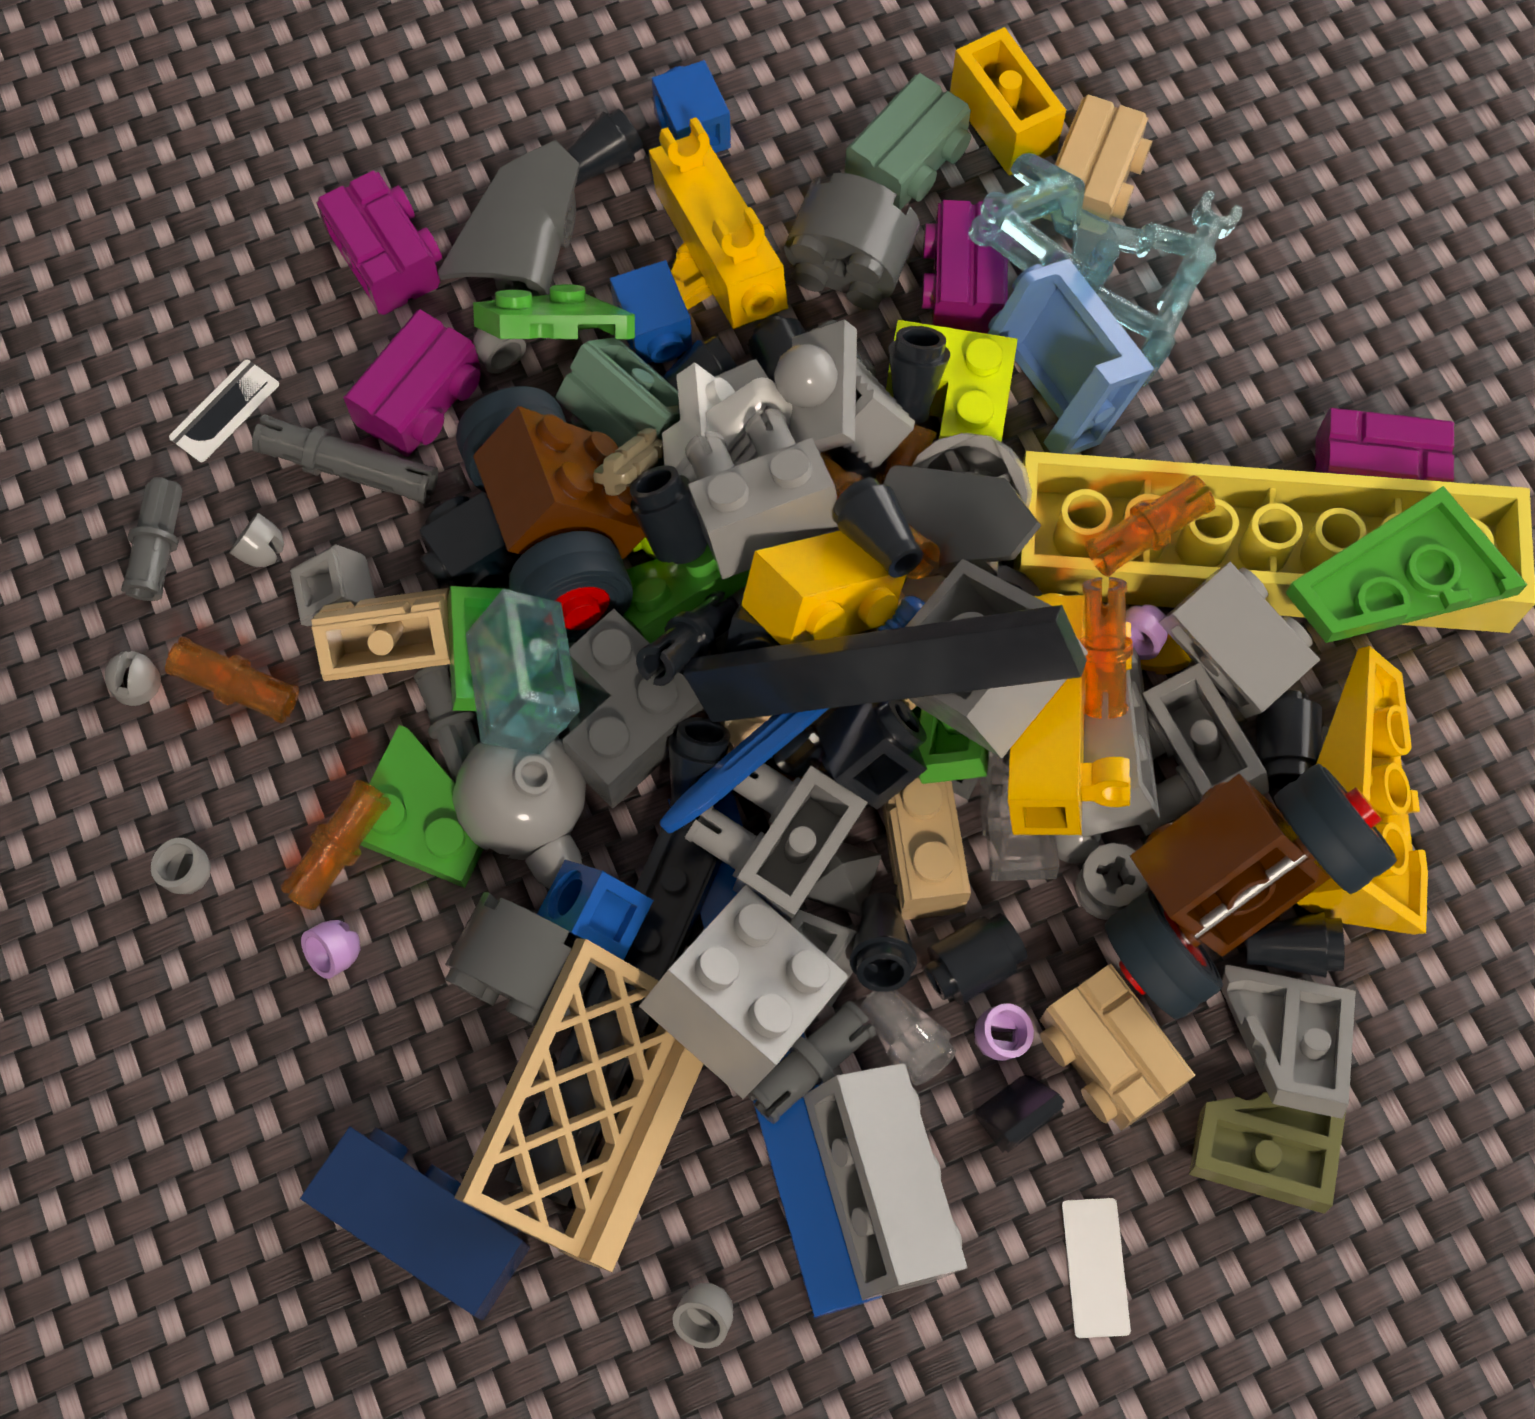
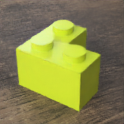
M898 320L894 341L896 340L897 332L909 326L933 328L946 337V347L950 351V358L931 404L929 414L930 416L942 417L939 439L961 433L988 435L1002 442L1018 339ZM889 365L886 391H888L890 393V396L893 397L891 369Z

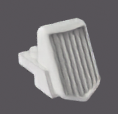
M694 362L677 374L680 421L662 432L664 465L675 467L679 475L686 476L690 483L697 481L694 469L685 455V448L688 442L698 435L705 453H712L704 432L708 431L717 432L723 436L734 466L756 459L759 456L752 441L747 436V422L754 414L759 412L767 431H771L772 426L765 410L777 409L785 416L790 431L792 404L785 401L777 390L776 383L768 378H756L735 392L726 380L715 378Z

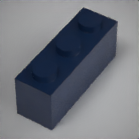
M349 1127L300 1199L456 1305L483 1321L530 1249L523 1240L516 1237L519 1230L483 1212L480 1213L473 1207L455 1199L461 1183L433 1164L430 1165L423 1175L402 1160L409 1149L382 1130L375 1127L367 1138L352 1127Z

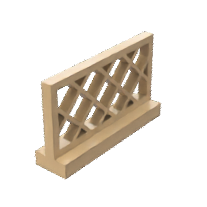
M576 938L456 1193L455 1199L559 1249L558 1251L580 1262L613 1272L703 1066V1063L661 1025H658L654 1033L639 1038L630 1003L646 998L659 982L658 980L591 941ZM591 962L605 970L612 998L585 1008L579 983L588 963ZM624 982L637 989L627 992ZM569 1007L570 1015L564 1017L566 1010ZM616 1010L624 1045L598 1055L588 1020ZM574 1026L583 1061L555 1072L549 1047L556 1032ZM647 1049L646 1054L644 1056L643 1050ZM628 1056L634 1080L627 1095L610 1101L601 1067ZM539 1070L540 1079L534 1081ZM587 1073L596 1108L568 1119L559 1084ZM544 1091L553 1126L524 1137L518 1113L526 1097ZM617 1112H619V1114H618V1116H617V1118H616V1120H615L614 1114L617 1113ZM599 1120L606 1143L598 1159L581 1166L572 1131ZM507 1137H509L510 1144L503 1146ZM557 1138L566 1173L538 1185L528 1150ZM514 1156L523 1192L500 1202L482 1194L494 1165ZM590 1177L586 1185L585 1179ZM570 1186L576 1209L565 1234L549 1227L541 1198ZM527 1205L530 1217L516 1211V1209Z

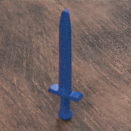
M915 596L902 598L900 606L896 609L892 619H888L885 625H881L877 630L883 631L906 627L925 602ZM828 709L772 715L705 773L675 802L661 819V827L667 833H673L697 818L727 795Z

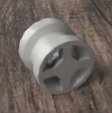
M1110 843L1099 846L1089 854L1076 878L1075 887L1078 901L1086 912L1098 919L1108 920L1112 915L1126 908L1131 901L1145 892L1148 884L1130 858V855L1135 852L1134 849L1127 845ZM1118 873L1121 876L1123 883L1125 884L1123 886L1121 884V881L1117 877Z

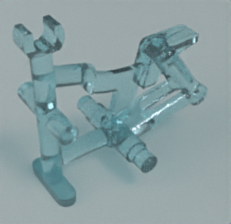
M1022 154L1013 163L1011 172L1027 186L1007 194L991 192L986 195L980 206L982 215L974 218L969 228L971 240L979 246L993 247L1022 271L1036 264H1041L1044 267L1070 259L1121 325L1146 338L1141 352L1155 369L1142 385V387H1145L1171 353L1175 344L1173 336L1195 288L1216 260V252L1214 250L1218 238L1221 239L1228 236L1242 216V207L1235 205L1227 217L1215 214L1211 208V202L1214 199L1215 193L1209 190L1203 194L1192 212V222L1198 227L1195 234L1156 223H1148L1141 229L1127 227L1110 222L1082 209L1085 183L1082 179L1035 154ZM1051 215L1056 232L1069 239H1072L1074 235L1072 253H1068L1030 222ZM1152 248L1184 257L1175 277L1157 301V308L1159 310L1157 315L1104 288L1103 285L1112 273L1113 264L1118 258L1120 251L1137 254L1138 257L1142 258Z

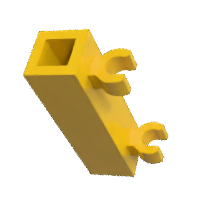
M695 117L690 119L691 133L689 136L675 140L668 127L661 129L659 136L661 146L648 150L654 185L659 200L734 329L788 309L784 268L764 235L763 225L754 210L746 205L711 147L708 134L698 118Z
M1047 593L1034 596L1051 606H1063L1076 637L1088 652L1086 655V665H1097L1109 671L1132 669L1131 623L1110 621L1102 623L1096 628H1086L1084 595L1064 596L1058 593ZM1086 665L1082 677L1067 679L1010 748L1008 806L1013 835H1082L1083 801H1094L1099 805L1107 807H1125L1130 805L1131 780L1129 777L1130 760L1128 758L1105 757L1093 763H1084Z

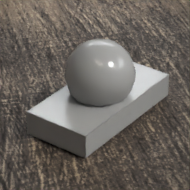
M845 319L792 337V348L780 356L774 372L777 390L786 402L792 404L790 433L795 444L813 438L819 453L855 442L857 329Z

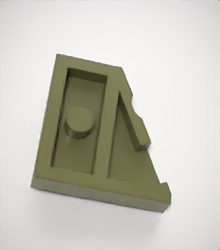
M1263 1092L1258 1098L1252 1100L1234 1097L1206 1102L1199 1115L1189 1175L1325 1214L1333 1206L1346 1112L1343 1119L1275 1105L1272 1104L1267 1092Z

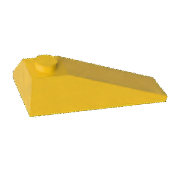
M1371 646L1358 648L1316 765L1321 764L1347 792L1355 787L1361 791L1382 818V821L1375 825V827L1393 850L1397 861L1391 868L1381 875L1374 877L1369 884L1355 893L1349 894L1330 878L1297 902V904L1310 913L1324 911L1325 918H1341L1344 924L1413 935L1426 933L1428 869L1425 850L1413 851L1408 814L1420 812L1418 792L1417 790H1410L1401 762V756L1408 754L1412 748L1402 672Z

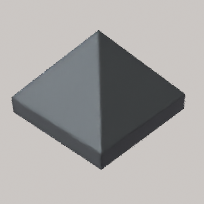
M842 842L806 899L862 916V903L869 896L882 854Z

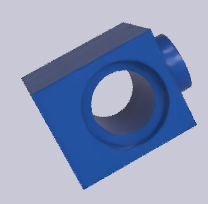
M705 60L688 66L674 67L664 74L652 77L654 114L661 129L668 127L674 139L678 140L690 135V119L697 117L708 134L710 145L715 153L731 148L730 111Z
M666 260L610 278L613 305L635 314V338L626 339L628 346L646 364L651 362H669L692 346L691 317Z
M564 860L537 915L568 930V938L574 941L576 938L587 939L624 960L654 900L602 870Z

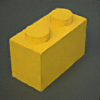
M1003 27L955 51L950 93L969 105V109H971L970 123L1008 176L1057 153L1066 109L1007 29Z
M836 531L756 550L741 606L780 645L848 636L877 628L881 625L884 626L888 619H892L898 608V600L906 575L897 578L891 577L880 563L841 531Z

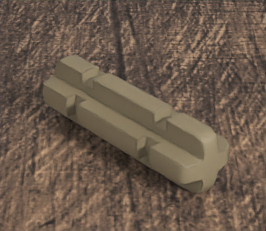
M643 429L637 436L631 438L615 450V453L607 456L603 464L594 470L593 478L595 483L603 484L607 495L616 496L626 490L627 486L632 485L637 477L648 471L647 469H651L658 464V458L664 456L663 440L658 439L656 429Z

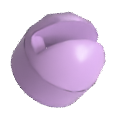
M1153 605L1132 606L1119 619V621L1131 623V643L1140 660L1155 658L1167 640L1168 633L1158 623L1166 615Z
M339 920L322 922L305 931L301 937L303 953L309 965L318 975L326 979H330L348 969L355 962L361 950L358 934L350 931L349 925Z
M1008 1003L1000 1004L983 1012L976 1021L974 1030L975 1044L983 1055L1001 1061L1023 1055L1030 1048L1034 1036L1033 1025L1027 1013L1020 1007ZM991 1031L1013 1032L1012 1042L993 1039Z

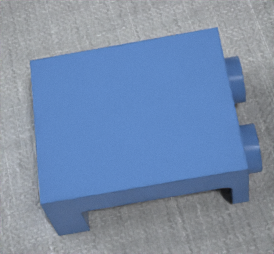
M1070 259L1044 267L1041 264L1033 265L1024 270L1013 282L1012 288L1014 291L1003 309L989 322L988 327L990 330L988 334L1018 339L1014 360L1059 418L1043 443L1051 453L1076 454L1101 444L1155 368Z

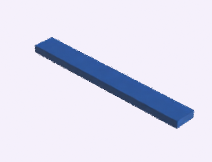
M731 790L713 806L714 809L743 827L735 797ZM723 861L700 912L704 930L738 894L733 890L737 879L732 876L735 869ZM788 1051L783 1058H785L790 1052ZM804 1097L780 1116V1120L775 1124L769 1122L754 1106L814 1319L881 1299L882 1296L862 1301Z

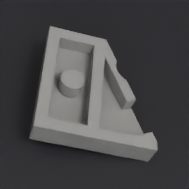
M1226 965L1221 979L1223 983L1221 990L1272 1104L1343 1119L1349 1105L1356 991Z

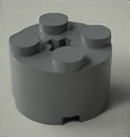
M833 173L829 183L820 184V176L813 179L784 245L785 255L795 268L792 273V279L807 290L820 292L826 286L846 293L847 299L859 308L866 310L878 309L881 300L893 293L920 227L917 214L909 206L905 215L893 205L897 194L870 179L847 173Z
M483 892L445 963L447 967L451 968L445 980L492 1006L496 1003L499 995L509 999L510 1001L505 1011L535 1027L572 950L574 942L566 939L569 931L513 902L500 898L498 901L490 893ZM591 962L588 963L579 983L581 995H583L597 968ZM569 1007L567 1008L564 1017L570 1015Z

